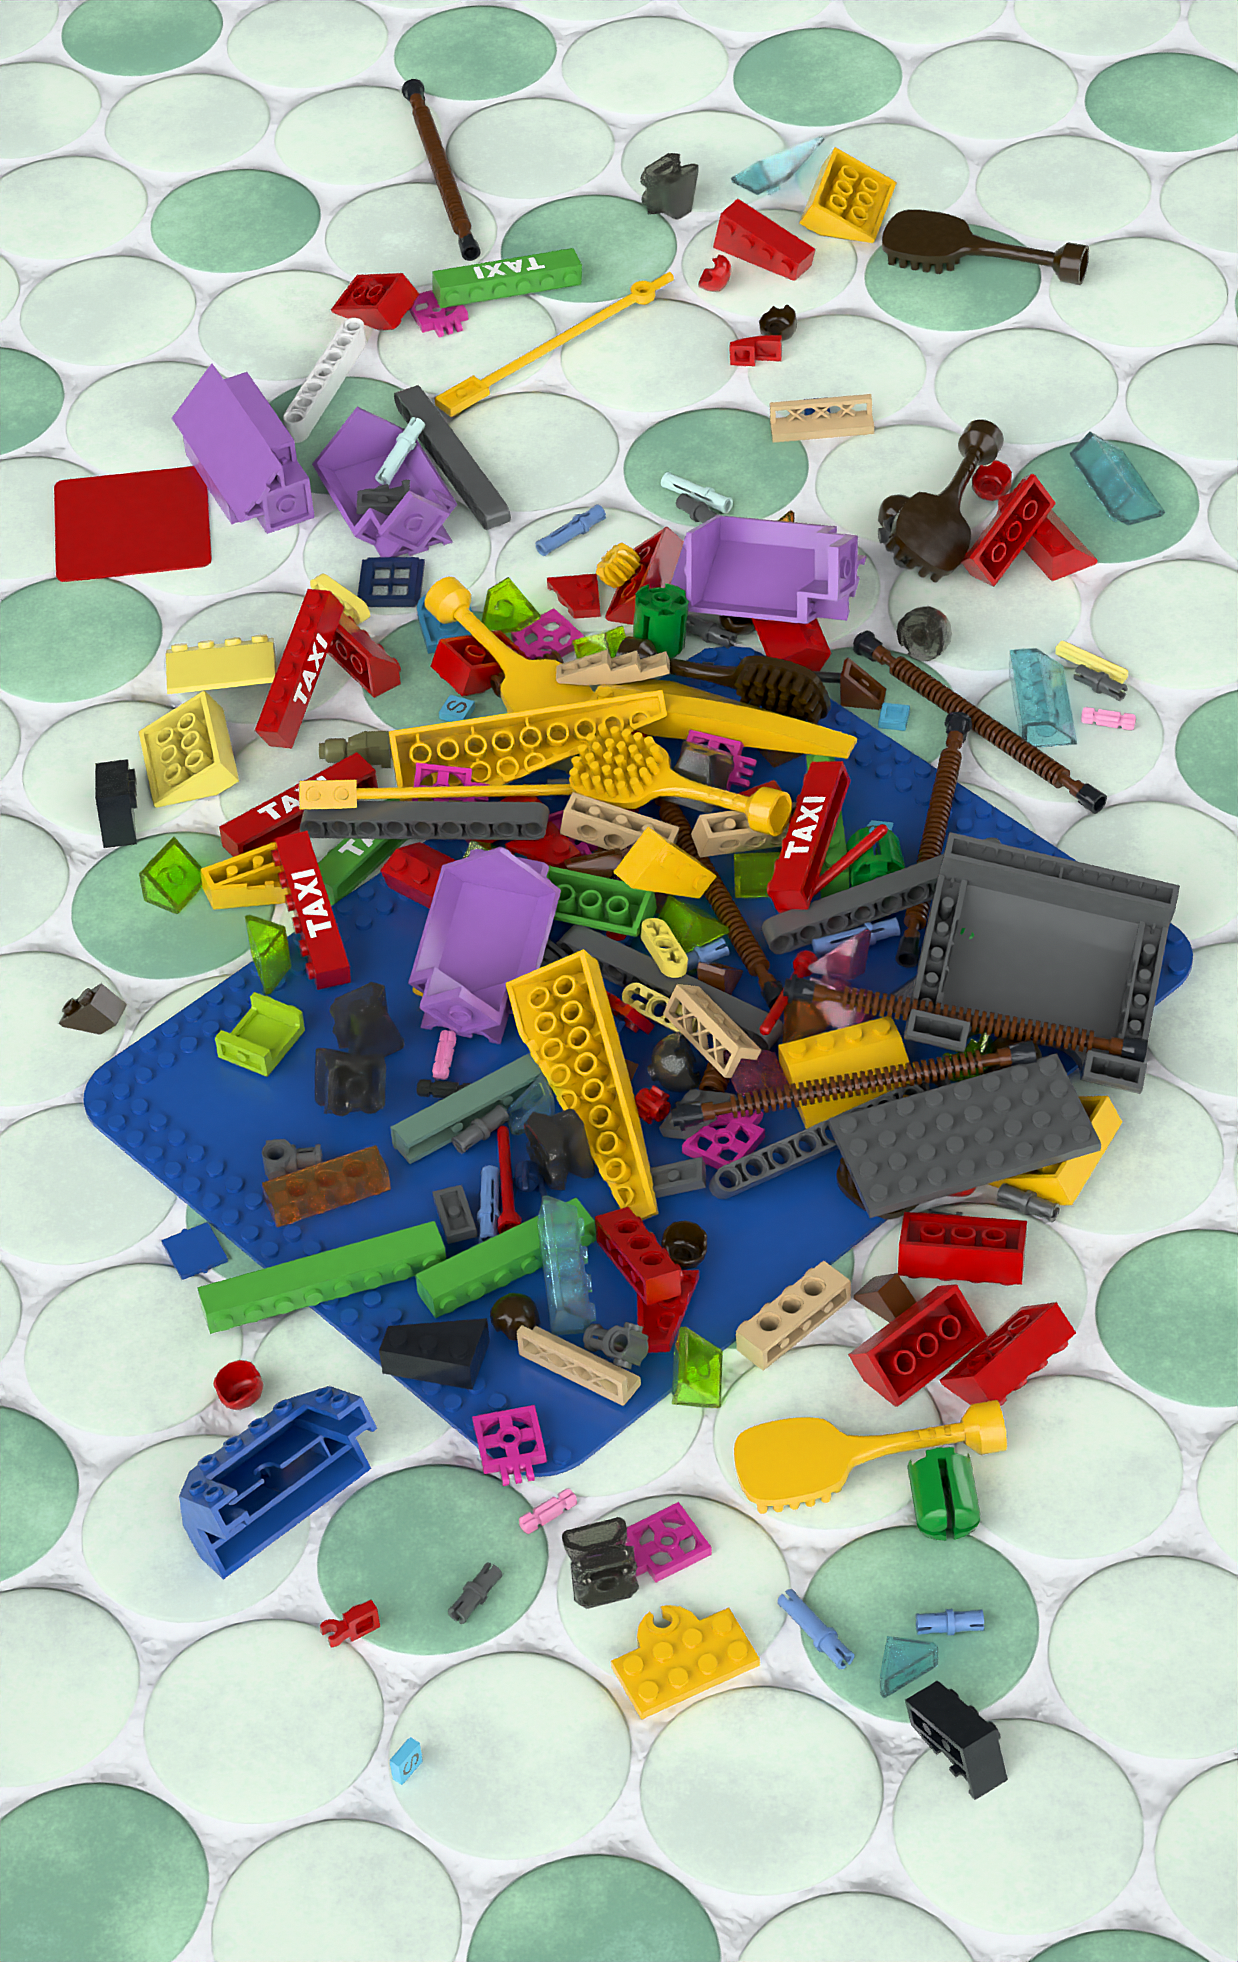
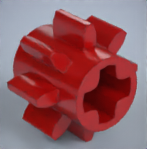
M655 1085L651 1087V1090L648 1088L641 1089L635 1096L639 1118L648 1124H652L653 1120L660 1122L665 1119L671 1108L670 1103L667 1102L670 1095Z

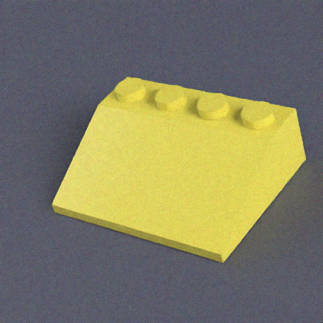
M266 634L254 635L251 637L252 640L241 641L240 637L225 639V643L214 644L213 640L198 642V646L187 647V643L171 645V649L166 651L167 694L272 683L277 672L274 638H268Z
M205 690L138 731L152 801L156 808L215 796L239 782L223 708Z

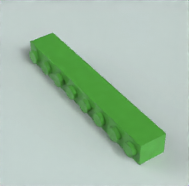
M432 1221L200 1286L197 1289L201 1308L209 1332L212 1334L240 1325L258 1322L259 1320L279 1314H286L300 1308L314 1306L339 1297H346L353 1293L374 1289L399 1280H406L446 1260V1252L436 1223Z

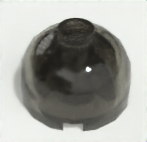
M919 606L907 612L900 619L896 633L900 646H905L906 650L909 651L907 654L911 658L918 661H931L940 656L949 646L952 628L949 619L941 610L931 606Z
M678 1031L659 1040L651 1053L652 1064L648 1065L651 1079L654 1082L659 1081L661 1086L670 1092L682 1093L698 1088L701 1083V1076L699 1071L693 1072V1063H696V1059L684 1035L680 1036Z

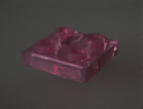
M728 1050L723 1051L725 1065L731 1056ZM761 1050L757 1060L741 1058L731 1078L737 1094L742 1093V1096H745V1092H749L750 1097H753L752 1091L757 1090L758 1096H760V1089H765V1093L768 1094V1088L771 1087L773 1088V1093H776V1086H780L782 1092L783 1085H788L789 1090H791L775 1052Z

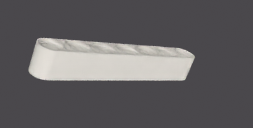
M349 318L341 324L283 415L284 426L295 443L303 442L308 438L365 348V329L361 319Z

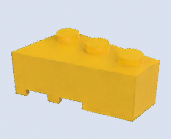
M649 826L614 870V873L633 889L700 899L716 878V875L700 861Z
M275 842L200 869L202 888L213 910L286 903L285 895L288 894L287 889H281L278 879V873L281 872L280 866L274 867L271 850H275Z

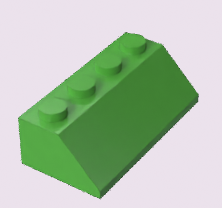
M549 866L547 878L561 889L554 920L637 937L641 934L642 922L645 919L654 917L657 905L653 891L633 889L625 882Z

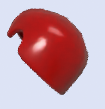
M718 254L717 258H712V261L715 263L713 268L704 269L698 284L700 288L717 292L721 291L729 282L732 273L729 260Z
M994 460L989 466L980 465L972 476V489L979 498L996 501L998 497L1009 492L1012 471L1007 464L998 460Z
M237 1360L225 1365L219 1370L213 1381V1386L221 1403L231 1410H242L252 1406L261 1397L264 1386L262 1377L254 1364L244 1360Z

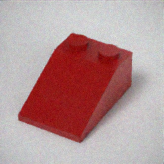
M403 273L356 275L334 304L331 311L347 319H361L364 325L377 330H394L400 325L405 313L414 306V301L419 296V293Z
M491 631L505 645H509L513 651L531 660L502 631ZM472 635L439 639L430 666L461 696L485 692L491 688V676H498L499 672H503L495 658Z

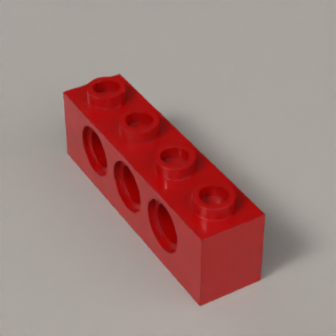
M629 1207L595 1216L597 1243L646 1305L681 1295L680 1282L683 1281L681 1267L671 1260L666 1248H662L658 1244L653 1232H649L645 1228L641 1217H636Z

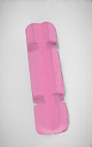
M1084 707L1081 721L1086 724L1096 722V725L1112 728L1122 726V729L1133 730L1136 716L1130 713L1121 715V712L1104 709L1095 711V708Z
M443 1030L440 1033V1042L438 1043L434 1060L436 1062L433 1064L432 1069L433 1078L436 1080H446L449 1076V1068L451 1067L454 1053L453 1048L457 1040L456 1033L453 1030Z
M569 1488L557 1494L558 1498L554 1496L534 1508V1513L528 1512L519 1518L521 1529L526 1534H530L539 1528L537 1525L543 1526L564 1513V1508L569 1510L577 1504V1497Z

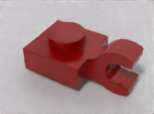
M371 1599L363 1604L351 1607L342 1614L343 1620L341 1621L328 1619L320 1624L322 1635L336 1632L328 1637L330 1647L340 1645L347 1638L353 1642L380 1628L378 1609Z

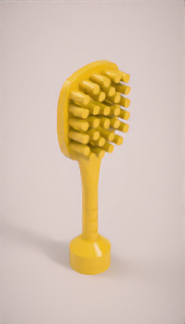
M455 577L442 578L429 589L424 601L425 608L442 624L458 621L489 651L502 668L505 679L500 684V690L507 713L589 701L594 694L589 685L557 683L556 667L562 663L549 659L528 660L505 645L469 610L472 599L471 593Z
M600 724L598 726L600 735L596 737L594 733H589L586 736L588 741L587 747L585 744L579 745L578 751L580 756H575L571 760L573 768L569 771V783L573 792L623 809H636L659 796L689 798L745 813L749 826L753 831L771 836L780 835L785 830L791 816L792 801L787 792L762 787L748 797L692 781L671 769L669 754L663 747L655 743L653 737L648 736L644 738L640 732L633 735L629 729H624L620 732L618 726L611 727L609 732L605 724Z
M998 1400L971 1404L959 1423L886 1435H846L840 1432L832 1423L821 1418H788L762 1423L740 1433L735 1440L734 1463L738 1481L749 1501L757 1504V1511L764 1514L767 1512L768 1506H773L776 1512H782L784 1505L788 1504L791 1509L795 1510L799 1508L801 1502H805L808 1507L814 1506L817 1498H820L824 1503L830 1502L831 1493H839L842 1490V1486L846 1483L851 1470L855 1466L872 1459L899 1452L963 1441L979 1455L1006 1451L1007 1437L1004 1418Z

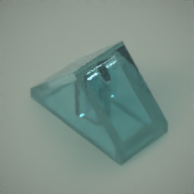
M541 1074L506 1110L510 1118L507 1123L511 1134L520 1135L556 1125L554 1096L546 1076Z
M887 1636L880 1672V1695L886 1698L937 1667L938 1646L934 1642Z

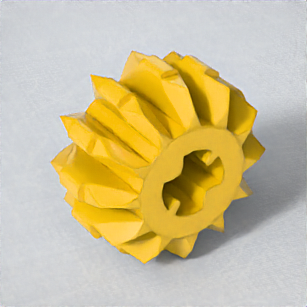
M623 542L619 543L601 557L602 560L597 564L596 574L605 584L613 589L617 588L635 574V570L639 567L640 557L634 549Z

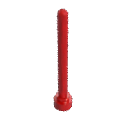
M885 824L877 826L819 876L813 897L888 832V827ZM776 909V910H777L779 913H783V912L789 911V910H791V909Z
M807 950L799 952L793 961V974H797L798 978L812 975L818 966L817 956ZM784 988L759 1028L762 1035L770 1034L788 1004V997L783 996Z
M500 1126L497 1129L503 1209L497 1220L499 1234L522 1224V1219L515 1212L510 1138L509 1129L506 1126Z

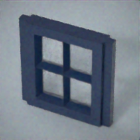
M367 557V559H362L357 597L362 599L368 607H415L421 599L425 559H419V557Z

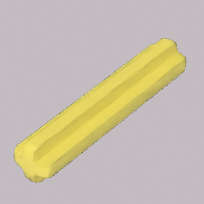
M1060 641L1055 648L1057 656L1077 665L1084 664L1094 671L1105 672L1109 675V678L1121 684L1128 678L1127 669L1066 641Z

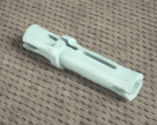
M412 417L403 433H400L396 438V445L375 476V479L380 484L384 485L385 483L389 485L409 451L415 448V442L425 428V423L421 419Z
M666 472L662 477L661 486L679 494L686 493L696 501H703L708 507L719 510L724 514H727L732 508V498L716 493L711 487L704 488L670 472Z

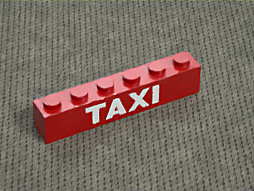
M307 589L254 730L269 746L292 749L344 610V606L331 591Z
M358 752L304 780H356V788H378L376 770ZM299 783L219 826L222 847L232 857L273 843L275 842L274 838L301 832L300 823L304 809H299Z
M843 761L811 762L808 773L804 775L801 793L797 796L794 814L789 819L787 835L782 840V850L779 859L775 861V871L772 880L767 885V894L772 899L776 909H809L851 781Z
M308 831L274 838L275 850H271L274 867L280 866L281 872L278 873L281 889H287L288 894L285 895V902L288 912L293 911L295 917L291 918L294 933H300L302 940H298L302 957L307 956L309 963H305L309 980L314 979L317 990L351 982L350 965Z

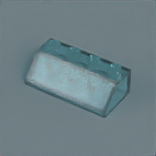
M1090 431L1069 453L1075 462L1073 466L1079 473L1085 476V484L1095 491V499L1106 507L1105 513L1112 521L1117 522L1119 520L1129 526L1164 515L1165 511L1120 448Z
M1038 648L1009 650V677L1020 737L1036 748L1077 745L1063 665Z
M543 1196L537 1225L551 1334L585 1333L591 1322L596 1321V1309L594 1303H589L588 1293H592V1279L590 1274L585 1273L584 1264H588L587 1246H582L581 1236H584L585 1233L583 1217L578 1218L576 1206L550 1196Z

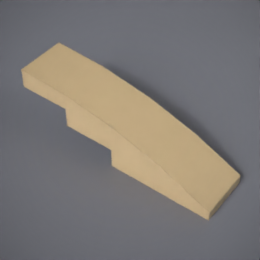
M607 649L557 665L556 680L557 683L574 685H614L643 681L670 674V659L667 652L640 659L637 650L611 658Z

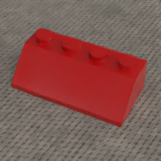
M1031 473L1021 480L1004 505L997 511L987 528L981 533L973 547L966 553L961 563L971 576L995 587L1056 504L1036 475Z
M1011 493L998 497V510L1004 505ZM1052 509L1023 547V550L1051 581L1096 565L1098 562L1096 557Z
M668 526L634 548L640 557L639 567L629 580L622 586L617 587L604 617L606 620L633 625L635 598L639 588L650 584L649 588H665L666 583L671 584L684 541Z
M342 612L328 654L373 698L400 685L399 672H401L399 662L395 658H391L385 652L382 645L376 644L366 630H361L351 616H347Z
M751 618L767 657L790 661L802 665L811 671H820L832 654L817 618L808 624Z
M417 842L397 848L380 871L389 888L430 909L442 865L457 860L422 842Z
M904 1212L899 1241L898 1275L907 1276L912 1279L923 1277L937 1278L942 1281L963 1280L971 1283H1000L1005 1286L1022 1285L1027 1221Z
M958 1285L937 1286L848 1355L863 1381L893 1406L897 1407L988 1336Z
M1057 1302L1023 1306L939 1381L944 1387L970 1405L998 1400L1000 1406H1002L1007 1401L1006 1396L1010 1392L1023 1387L1028 1382L1026 1378L1030 1374L1043 1369L1048 1364L1047 1359L1050 1356L1061 1352L1069 1345L1068 1340L1076 1334V1331Z

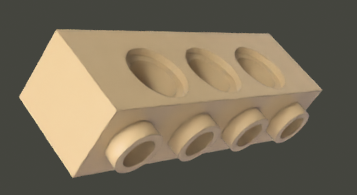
M572 792L563 812L560 834L607 850L620 848L622 855L626 856L648 826L675 845L679 827Z
M796 802L792 803L791 816L794 814ZM734 810L699 815L691 836L699 857L782 846V840L786 837L789 829V822L780 835L771 836L753 831L749 826L745 813Z
M822 1261L815 1268H810L794 1285L786 1287L779 1297L771 1303L765 1304L759 1313L749 1321L746 1320L740 1324L736 1330L737 1351L764 1371L851 1300V1281L825 1261Z

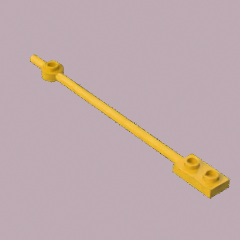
M668 272L652 282L638 281L631 286V294L483 379L479 380L473 375L434 397L435 406L450 417L490 395L489 386L633 303L645 305L652 302L656 296L655 291L674 280L673 274Z
M356 780L299 781V809L357 808V799L572 795L573 790L570 784L356 788Z

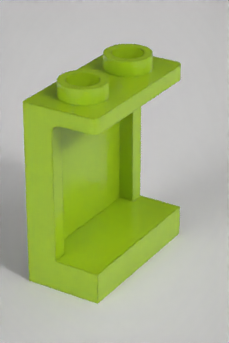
M254 992L250 996L251 1009L231 1033L221 1030L216 1035L215 1042L219 1058L268 1077L305 1031L302 1011L295 1006L286 1005L269 996H263Z

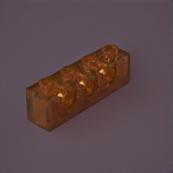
M376 1145L262 1182L265 1202L276 1227L292 1224L298 1220L322 1214L325 1211L391 1190L388 1168Z

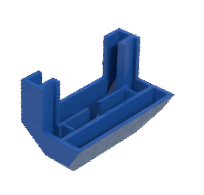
M327 1386L282 1400L275 1404L273 1410L267 1415L253 1420L248 1425V1429L241 1434L227 1439L223 1443V1447L218 1451L201 1458L198 1465L189 1471L179 1495L182 1524L199 1557L223 1580L372 1469L356 1439L365 1430L373 1432L377 1429L362 1397Z

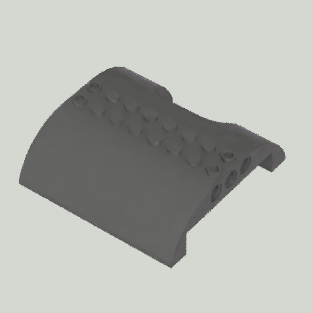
M949 832L929 913L910 1004H913L914 998L918 999L917 1005H921V1000H926L925 1006L927 1007L929 1001L933 1002V1008H936L937 1002L941 1003L940 1009H944V1004H949V1011H951L952 1005H955L956 1012H959L960 1007H964L963 1013L967 1012V1008H972V1015H974L975 1009L979 1010V1016H982L983 1011H987L986 1017L988 1018L990 1012H994V1019H997L999 1013L1002 1014V1020H1005V1015H1010L1009 1021L1011 1022L1013 1016L1018 1017L1017 1023H1020L1021 1017L1025 1018V1024H1028V1019H1033V1026H1035L1036 1020L1041 1021L1040 1027H1043L1044 1022H1048V1028H1051V1023H1055V1030H1058L1059 1024L1064 1025L1063 1031H1066L1067 1026H1071L1072 1033L1074 1032V1027H1078V1034H1081L1082 1028L1087 1029L1086 1035H1089L1090 1030H1094V1037L1111 1039V1037L1124 1039V1037L1148 1040L1168 928L1176 910L1180 885ZM966 928L963 935H961V929ZM973 932L974 937L972 939H969L971 933ZM911 1009L910 1015L907 1016L904 1039L964 1052L967 1039L979 1034V1028L976 1027V1032L972 1033L970 1022ZM1045 1040V1044L1043 1046L1048 1045V1040ZM1053 1041L1052 1048H1055V1041ZM1063 1043L1060 1044V1048H1055L1073 1058L1079 1068L1080 1080L1141 1094L1147 1063L1121 1058L1120 1056L1108 1054L1109 1051L1094 1048L1086 1053V1047H1084L1083 1052H1078L1079 1046L1077 1045L1075 1051L1070 1050L1071 1044H1068L1067 1050L1063 1049Z

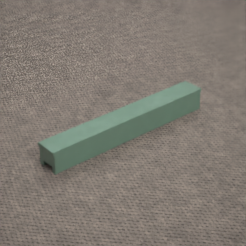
M528 1053L391 1126L393 1147L411 1164L452 1142L451 1138L471 1126L472 1120L482 1118L497 1105H501L508 1112L551 1089V1087L543 1077L544 1074L538 1064L535 1063L531 1054Z

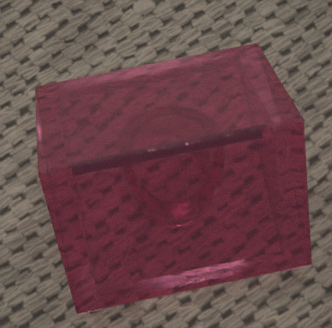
M867 928L852 936L808 966L809 970L813 973L852 980L865 973L871 931Z

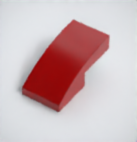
M782 335L748 337L730 342L729 345L730 365L755 367L756 360L781 361Z

